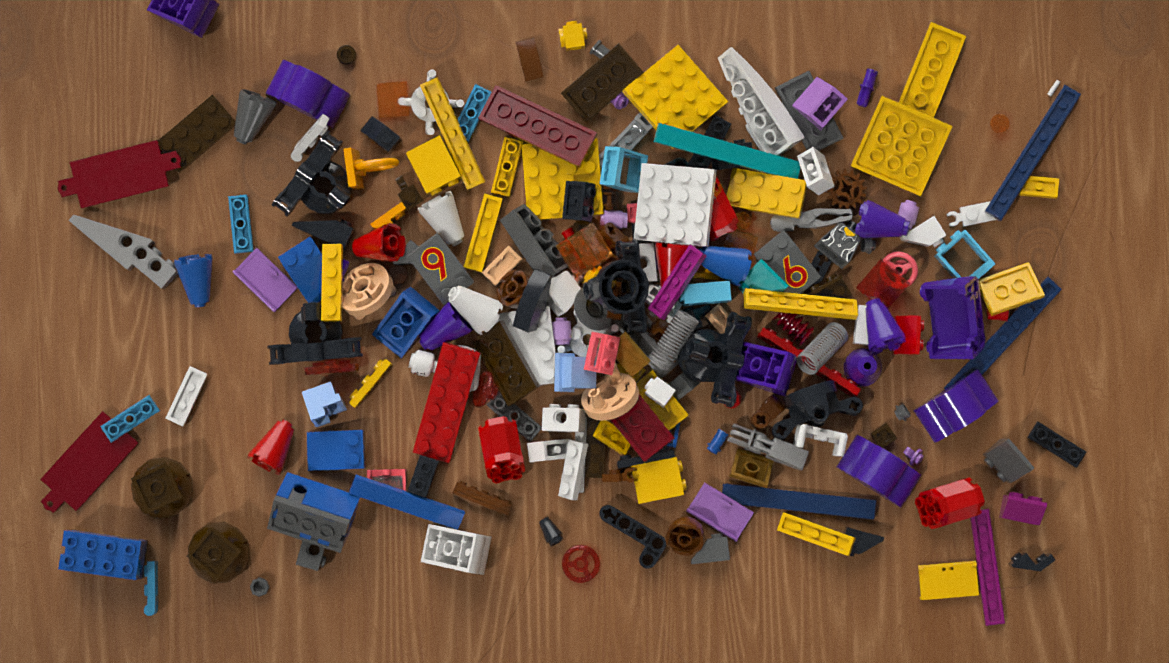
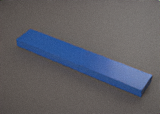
M359 475L355 476L349 490V494L458 530L465 515L464 510Z

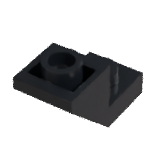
M1018 552L1010 558L1012 561L1008 564L1013 568L1041 572L1056 559L1052 554L1042 553L1035 559L1036 563H1034L1027 553L1023 552L1021 554Z

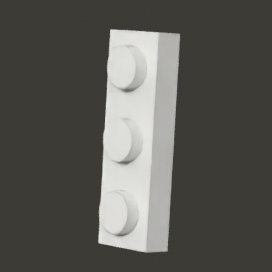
M191 366L189 367L165 419L184 427L208 374Z
M569 440L558 496L570 500L578 499L588 444Z

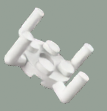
M435 70L427 72V81L435 78ZM418 87L411 98H399L398 104L401 106H411L414 114L419 119L426 121V134L433 135L435 132L433 121L436 120L431 109L425 106L426 98L421 87ZM461 99L449 100L451 107L459 108L464 105V101Z
M574 309L577 324L571 330L572 340H570V345L559 346L557 349L558 353H566L572 350L577 356L586 357L589 345L583 343L582 338L584 335H591V332L611 335L618 332L619 326L613 324L605 330H592L580 322Z
M805 424L796 427L793 445L803 448L805 437L813 439L814 436V440L823 442L828 440L829 443H834L832 456L844 457L848 439L846 433Z

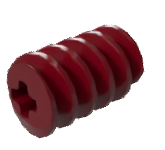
M779 312L772 320L779 318L777 325L779 326L784 323L785 325L782 330L789 329L788 336L795 335L793 341L800 340L798 346L800 347L812 335L814 327L807 329L809 322L801 323L804 318L803 316L796 317L797 314Z

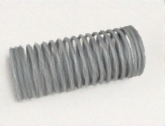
M677 310L676 316H673V322H670L671 325H668L669 328H666L667 331H664L666 334H663L657 343L658 345H655L656 348H653V354H650L648 357L653 364L666 371H669L676 360L675 358L683 349L682 346H685L684 343H687L686 340H688V337H690L699 323L694 317L682 310Z
M835 322L829 323L798 355L797 364L799 368L807 374H816L848 340L845 328ZM805 358L807 359V361H808L811 365L815 366L816 368L810 366V365L806 362ZM805 363H806L809 367H811V368H813V369H816V370H812V369L808 368V367L805 365Z

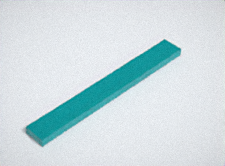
M658 123L654 142L760 172L798 179L801 167L799 161Z

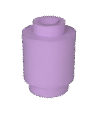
M906 200L905 203H901L898 215L910 221L909 229H912V226L916 223L920 207L916 206V202Z
M604 210V214L600 215V225L612 223L618 230L627 228L628 214L623 213V211Z
M555 318V322H552L555 345H570V340H572L571 321H567V318Z

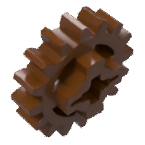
M845 168L842 174L837 170L835 172L836 177L831 175L833 183L836 180L838 183V188L834 192L833 187L825 191V193L830 194L826 199L833 200L832 206L838 204V209H841L842 206H845V209H849L851 205L855 209L856 202L858 204L862 203L860 197H866V194L862 193V191L866 190L867 187L862 186V183L865 181L864 179H858L860 173L855 176L853 175L854 170L847 173ZM844 177L851 178V179H853L854 181H853V182H849V181H847ZM843 185L850 188L848 194L841 191ZM858 188L857 197L854 198V189ZM838 197L845 198V199H846V202H842V201L838 200L837 198H838Z

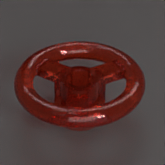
M484 371L479 376L478 388L473 391V403L477 408L483 407L488 399L494 400L497 395L498 387L493 384V375L490 371ZM487 377L488 381L484 383V379Z
M587 545L572 546L565 552L562 558L564 574L568 579L576 583H586L592 580L600 568L598 554ZM575 551H584L582 556L577 557L574 561H568L570 555ZM589 554L594 559V568L591 573L587 569L589 565L587 557ZM580 560L585 563L582 568L577 566V562ZM574 567L576 571L583 572L585 577L574 576L568 568Z

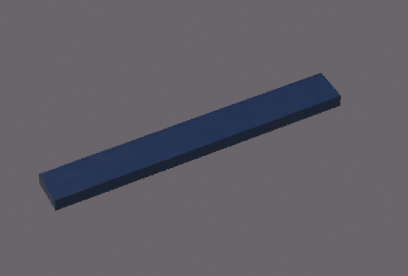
M1066 85L1063 86L987 206L985 213L1000 222L1003 220L1080 98V93Z
M1046 277L1040 284L1045 294L1044 298L1019 306L1008 320L987 340L984 349L974 359H970L945 385L944 389L946 390L976 369L983 375L1062 289L1049 277Z
M723 484L722 487L723 494L741 505L874 519L876 500Z

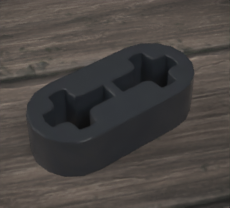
M820 251L816 253L811 262L815 270L816 268L820 269L818 273L822 277L814 284L822 281L832 262L826 257L828 262H823L822 266H819L820 258L818 256L823 255Z

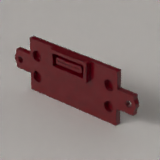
M154 140L69 162L73 177L59 180L57 189L61 194V198L77 194L80 208L82 209L170 187L166 171L181 168L182 160L177 151L161 154L159 141ZM173 158H176V163L172 162ZM64 185L67 187L65 191L62 189Z
M102 411L40 478L51 489L40 502L46 510L52 513L64 501L77 511L139 442L128 432L110 442L100 426L112 418ZM131 416V420L128 422H132L134 420L133 416ZM49 501H51V502H53V505H52V506H48L47 503H48Z

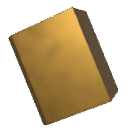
M624 332L619 336L620 342L616 359L632 377L651 360L631 337Z
M737 448L728 476L767 488L774 460Z

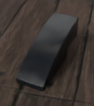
M539 269L534 270L520 299L513 327L527 333L537 330L540 312H544L552 280L551 274Z

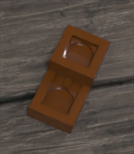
M530 38L516 42L525 82L544 77L535 39Z

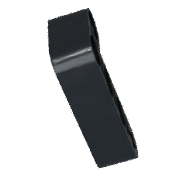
M611 505L602 506L599 511L600 518L643 544L645 547L639 556V563L643 568H652L666 547L665 538ZM611 508V513L615 516L617 512L621 514L616 519L615 524L611 523L614 520L613 518H604V509L608 510ZM622 518H627L630 521V525L626 529H622L619 526V521ZM638 528L646 530V536L643 539H639L635 535ZM655 538H661L663 541V545L659 549L652 546V541ZM646 554L653 557V562L650 565H644L642 562V558Z

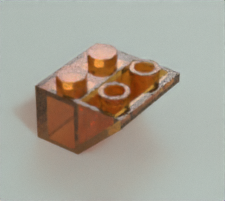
M594 223L589 224L555 245L575 278L613 256Z

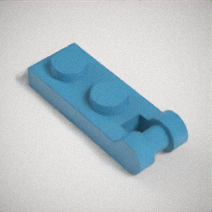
M148 561L147 565L144 566V576L147 577V585H144V595L147 596V605L144 607V613L147 616L155 615L158 612V561Z

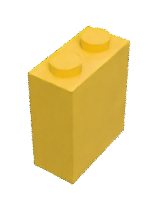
M440 135L406 152L427 195L435 196L442 192L441 188L447 185L452 187L459 183L461 176Z
M677 457L631 466V468H637V471H633L632 474L633 478L638 479V481L634 482L638 504L681 496L687 490L685 479L681 480L680 472H683L681 460L677 461Z

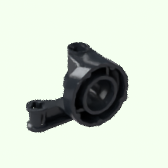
M327 130L320 138L314 151L299 166L295 176L286 188L278 194L271 206L279 208L285 213L286 217L293 212L300 200L310 210L318 214H332L340 211L351 198L352 188L348 186L347 172L341 165L332 162L331 159L344 142L333 137L330 131ZM319 176L329 178L331 184L335 186L328 197L325 193L317 192L313 185Z
M632 239L630 242L616 241L615 252L618 260L607 263L600 269L597 277L589 279L583 285L585 299L599 302L604 309L611 313L624 314L623 331L628 335L631 332L646 333L647 331L645 301L649 293V282L646 273L641 268L639 243L636 239ZM613 280L621 282L622 294L617 296L613 294L611 288Z
M320 302L303 303L301 311L294 316L289 326L291 344L267 346V349L270 350L269 365L363 357L360 347L362 337L342 339L343 329L340 321L321 320ZM320 321L319 326L322 329L320 339L322 343L309 344L310 340L305 334L308 327L307 324Z
M731 312L728 315L725 333L719 334L712 329L694 330L690 337H688V340H686L687 343H684L685 346H682L681 352H679L678 363L687 378L695 382H714L711 394L712 403H722L726 407L731 408L736 402L735 380L737 370H740L744 363V355L741 354L743 341L752 325V318L749 316L743 317L739 316L736 312ZM710 349L712 351V361L707 358Z
M834 380L800 389L783 398L791 418L775 423L772 435L774 438L784 440L795 427L805 423L820 428L824 425L829 415L838 412L856 416L861 412L863 403L857 397L839 401L836 396L838 390ZM851 402H853L854 405L858 404L856 411H854L853 408H849ZM814 414L821 415L822 419H817ZM779 426L786 430L782 436L780 433H776Z

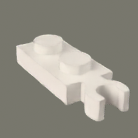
M990 202L960 207V213L951 211L947 214V216H954L956 219L955 222L949 223V226H956L961 221L964 227L997 219L985 213Z

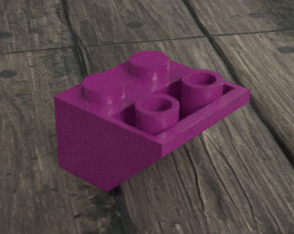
M1009 492V495H1003L999 518L1040 526L1047 507V503L1042 502L1043 498L1028 496V499L1023 498L1024 494Z

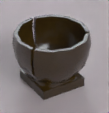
M168 457L149 459L137 468L134 477L131 478L133 501L144 514L156 519L174 517L188 506L193 493L192 478L188 476L190 473L181 462Z
M226 522L207 523L195 531L188 545L187 557L189 558V564L198 577L210 583L230 582L242 574L249 560V543L244 544V542L248 540L239 528Z

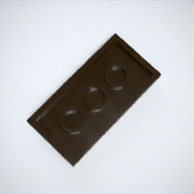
M618 43L564 89L561 94L584 121L587 122L622 92L624 88L643 74L644 71Z
M212 94L158 140L161 153L177 151L182 161L181 168L176 170L178 173H181L235 127V120ZM173 158L172 162L176 163V158Z
M503 320L498 321L488 332L484 331L482 335H478L471 340L476 350L481 352V359L508 406L514 405L540 387Z

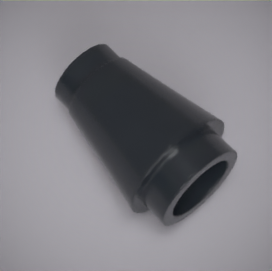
M549 517L539 521L546 544L549 543L550 547L564 539L562 537L563 533Z

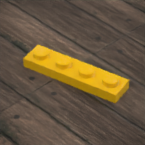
M484 194L464 268L483 272L502 205V198Z
M322 244V321H342V244Z
M783 512L777 531L850 556L856 539Z

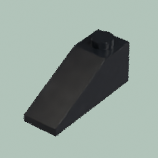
M343 219L341 222L332 220L292 223L294 228L329 244H342L343 250H346L355 231L351 227L352 224Z

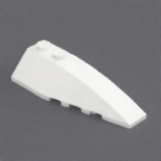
M731 47L718 57L726 80L731 83L733 97L737 98L740 108H738L741 115H744L746 120V129L760 151L780 156L805 138L773 90L739 53Z

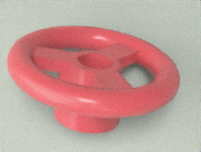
M897 251L885 256L881 262L880 273L883 280L891 287L906 288L916 280L918 266L912 256L905 252ZM895 257H901L906 259L907 261L899 259L895 263H893L890 260ZM886 266L893 270L896 275V282L888 277ZM897 267H901L903 271H899ZM912 267L910 279L902 283V276Z

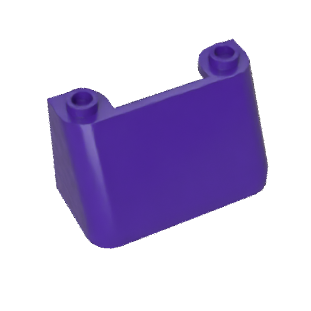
M967 276L923 283L920 288V296L924 301H929L933 336L926 344L930 359H974L985 347V332L978 278L976 276Z

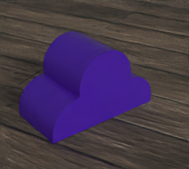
M152 0L147 11L199 38H203L220 4L214 0Z
M282 60L265 93L315 120H318L322 114L326 115L329 118L326 126L332 129L351 96L348 92L332 84L319 74L286 60Z
M743 342L741 354L744 355V363L742 368L737 370L735 381L786 396L797 364L796 355L787 351Z
M976 369L913 411L933 442L936 443L986 413V410L994 406L999 400L979 370Z
M859 435L854 437L844 453V457L841 458L836 466L900 508H902L922 476L897 456Z

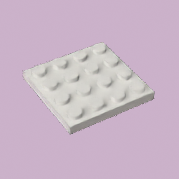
M642 163L634 239L709 247L717 170Z

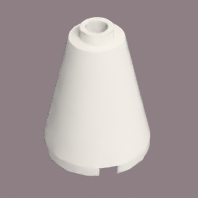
M451 191L445 192V196L441 197L439 195L421 205L422 207L418 208V211L447 245L452 244V246H456L463 241L464 232L454 196Z
M462 286L453 287L448 294L449 302L480 335H482V331L488 332L500 317L497 313L499 309L502 310L503 306L498 300Z

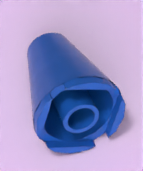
M716 246L699 248L701 252L707 255L701 266L722 279L730 281L732 285L741 286L739 282L745 281L750 270L751 261L748 260V255L752 256L750 250Z
M196 254L180 257L178 260L174 259L175 267L189 302L194 304L195 307H204L210 300L212 254H205L203 258Z

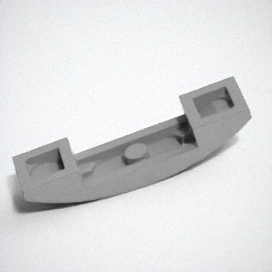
M639 113L609 147H622L632 150L648 134L653 126ZM604 149L603 152L599 155V160H600V166H601V167H602V164H603V158H604V151H605V149Z

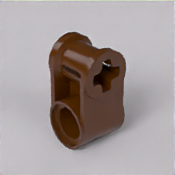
M606 223L601 230H596L593 233V239L596 244L601 246L613 259H618L615 252L616 241L630 242L629 238L621 233L612 223Z
M772 394L752 415V426L756 429L765 428L785 410L786 406ZM756 416H763L764 419L762 421L764 422V424H757L756 422L758 419L756 418Z

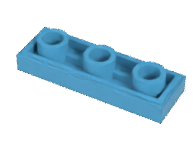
M477 84L474 85L458 118L467 142H469L479 122L478 117L492 93ZM474 111L475 115L473 117L468 116V112Z
M248 195L228 196L234 254L253 252ZM239 221L244 222L242 227H238Z
M148 395L100 427L110 442H113L160 410L151 396ZM127 416H133L134 420L132 422H128L126 419Z

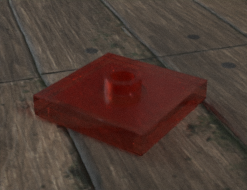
M880 259L856 288L870 300L880 298L881 302L888 309L910 283Z

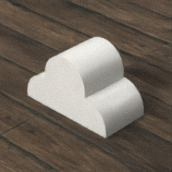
M428 524L421 562L484 575L492 537Z

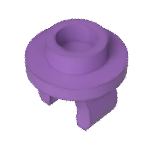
M620 92L610 102L616 109L620 110L628 105L629 99L623 92Z
M907 447L903 452L905 456L911 459L909 462L911 466L918 465L924 457L922 449H918L915 452Z

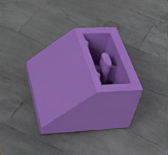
M816 77L792 107L821 131L848 99L835 87Z

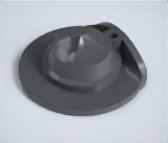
M582 287L574 299L575 313L580 322L586 327L597 331L611 327L614 321L613 319L606 318L607 310L599 302L585 299Z

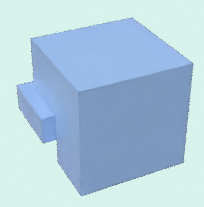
M555 353L554 392H574L575 389L596 388V372L584 370L586 357H575V353Z
M331 382L302 392L310 419L316 428L331 423L329 416L347 410L343 399L339 393L337 394Z

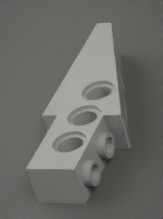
M73 215L69 219L73 225L129 271L134 266L137 267L160 288L165 289L178 274L175 264L170 259L165 261L161 257L163 253L155 247L150 248L155 241L77 215ZM126 237H131L132 244L129 247H125L123 244ZM145 249L147 256L144 259H139L138 252ZM159 261L162 265L161 269L155 272L152 266L155 262Z

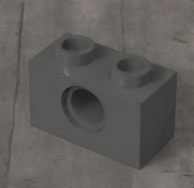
M302 540L296 565L319 571L320 567L324 568L327 559L324 553L327 548L319 546L320 552L317 555H313L310 552L312 543Z

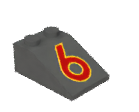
M784 230L754 253L757 261L762 259L788 285L783 292L802 294L822 278Z
M438 233L407 255L408 259L443 305L449 301L448 294L453 287L462 286L468 288L474 283L473 279Z

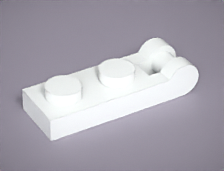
M322 114L297 142L291 154V158L294 161H301L307 147L312 148L317 141L316 137L318 135L322 136L328 129L326 124L329 120L326 115Z

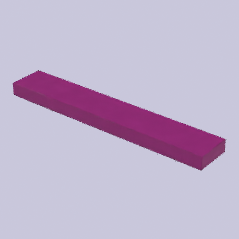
M982 509V514L971 517L970 521L985 626L1005 624L989 509Z

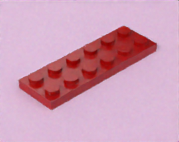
M443 342L412 453L450 463L481 352Z

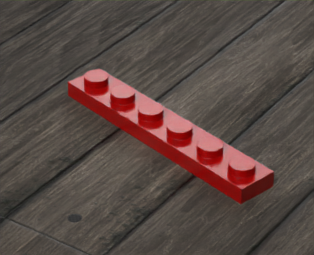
M763 327L757 338L771 347L796 355V358L804 350L792 346L793 343L786 338L781 339L776 336L777 333L770 328L765 329ZM805 358L806 362H807L810 366L816 368L815 366L811 365V364L807 361V359ZM805 363V365H806L808 368H810V369H812V370H816V369H813V368L809 367V366ZM826 364L816 373L817 376L825 381L834 380L836 387L850 397H856L861 390L857 387L858 384L850 379L847 381L841 377L842 374L837 370H830L825 367Z

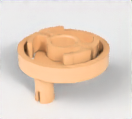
M376 263L363 264L351 270L343 278L344 282H342V308L357 320H361L365 315L378 310L390 296L396 293L397 289L393 285L391 275L382 265Z
M615 362L613 374L596 379V388L585 389L582 394L581 403L590 418L610 420L625 414L635 405L639 397V389L635 380L630 375L619 372Z

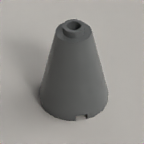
M240 90L234 129L236 141L246 145L248 142H252L277 102L268 97L264 98L260 96L261 94L250 90Z

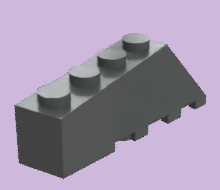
M525 204L512 210L500 220L533 271L539 269L551 274L553 278L577 262L574 256L571 258L566 252L567 248L563 244L559 245L554 240V234L541 226L539 218Z

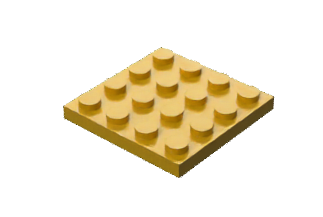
M679 45L669 51L622 91L655 130H657L658 123L693 132L728 103V100Z
M882 95L851 166L921 196L953 126Z
M598 138L595 139L580 168L531 144L522 145L526 206L539 220L562 218L566 181H582L595 184L596 195L594 197L593 216L604 214L602 185H600L601 169Z

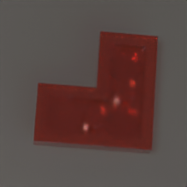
M351 360L339 361V364H336V361H324V363H312V367H305L304 369L305 375L347 373L359 371V363L351 364Z

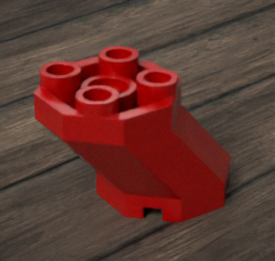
M717 176L713 199L710 241H715L726 233L734 232L739 221Z
M507 417L486 420L485 426L482 427L480 425L478 431L487 478L492 479V482L496 484L507 480L521 479L522 473L525 472L516 420L512 419V422H510Z
M968 477L920 492L919 497L915 498V505L921 524L924 527L928 526L930 529H935L982 514L980 508L984 506L985 500L981 487L977 483L973 484L970 482L972 479Z

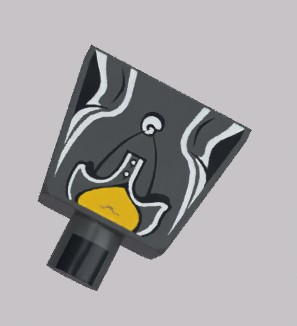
M849 221L847 225L839 222L814 247L843 269L850 262L861 240L855 234L857 224L853 221Z

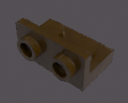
M836 274L826 278L827 283L822 286L819 283L809 289L811 292L807 294L836 298H847L852 295L843 280L842 274L839 276Z

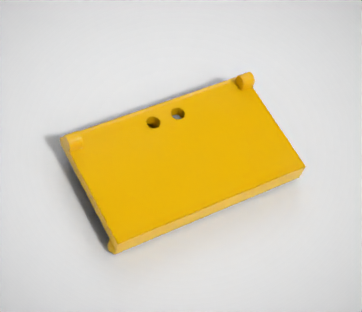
M976 561L918 565L920 600L978 596Z

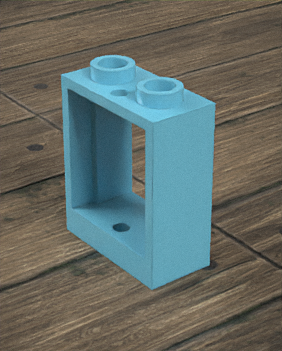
M605 146L600 185L625 192L639 193L641 164H647L648 155L622 147ZM624 157L630 158L626 185L620 183Z
M957 230L950 237L952 241L947 245L945 243L941 244L936 249L938 253L934 256L953 278H960L961 276L942 255L963 238L984 262L970 276H976L979 279L995 265V262L966 230L962 232Z
M730 281L688 284L679 297V301L683 302V306L728 303L731 301Z

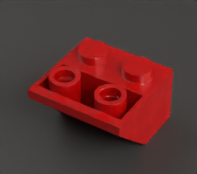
M918 315L894 316V319L906 336V341L900 344V348L892 350V355H919L920 351H923V340L920 339V334L924 332V320H921V316Z

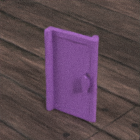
M258 248L236 270H233V273L273 312H276L298 288Z
M705 482L686 510L734 541H738V537L754 513Z

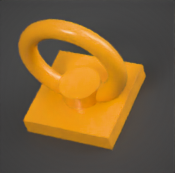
M353 148L343 149L348 186L356 190L364 189L363 176H366V172L388 170L399 165V160L396 158L364 161V159H360L358 150Z

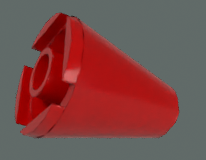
M388 223L356 238L353 241L352 250L357 257L395 262L405 254L406 239L405 236H401L399 231L401 228L399 226Z
M656 242L655 248L661 287L689 245Z
M282 420V422L277 421L249 452L247 458H253L251 462L268 472L273 469L276 471V475H281L294 433L293 425L286 420Z

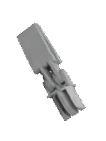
M819 208L802 212L800 219L774 215L770 220V226L777 232L783 230L785 232H793L795 226L818 229L835 225L839 222H848L852 219V215H850L852 212L851 209ZM823 214L840 216L830 221L815 219Z
M733 423L732 428L735 430L730 431L732 437H728L727 441L744 447V450L761 454V452L766 453V458L800 471L803 470L809 451L778 438L770 440L766 438L767 435L755 431V429L750 430Z

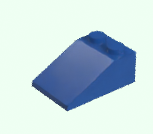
M308 237L278 258L308 303L320 302L322 300V253L314 240Z
M409 287L400 294L372 335L397 356L403 358L440 310L412 287Z
M364 430L307 432L308 471L366 469Z

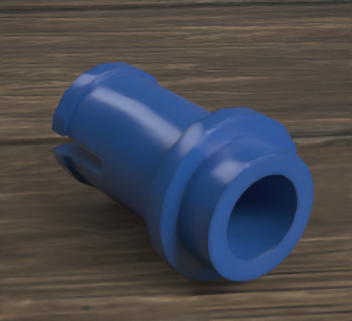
M718 429L711 443L707 444V450L717 455L718 452H721L720 448L729 435Z

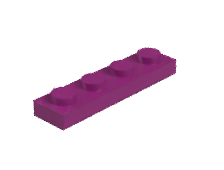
M690 244L648 309L660 319L665 320L707 255Z

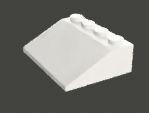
M546 306L545 311L540 312L537 330L529 333L513 327L516 311L499 313L500 317L497 322L504 321L539 385L554 384L556 352L550 307Z

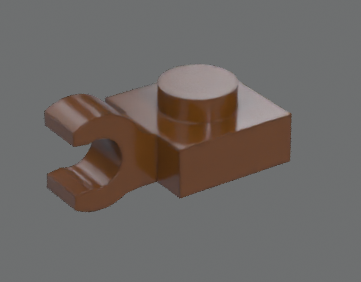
M627 468L624 472H621V469H611L609 473L602 474V482H636L638 479L632 478L630 474L633 471H637V468Z

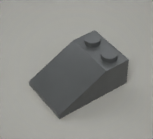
M1009 438L999 439L983 453L985 463L990 468L994 467L998 471L996 475L1003 483L1006 481L1007 483H1012L1034 469V466Z

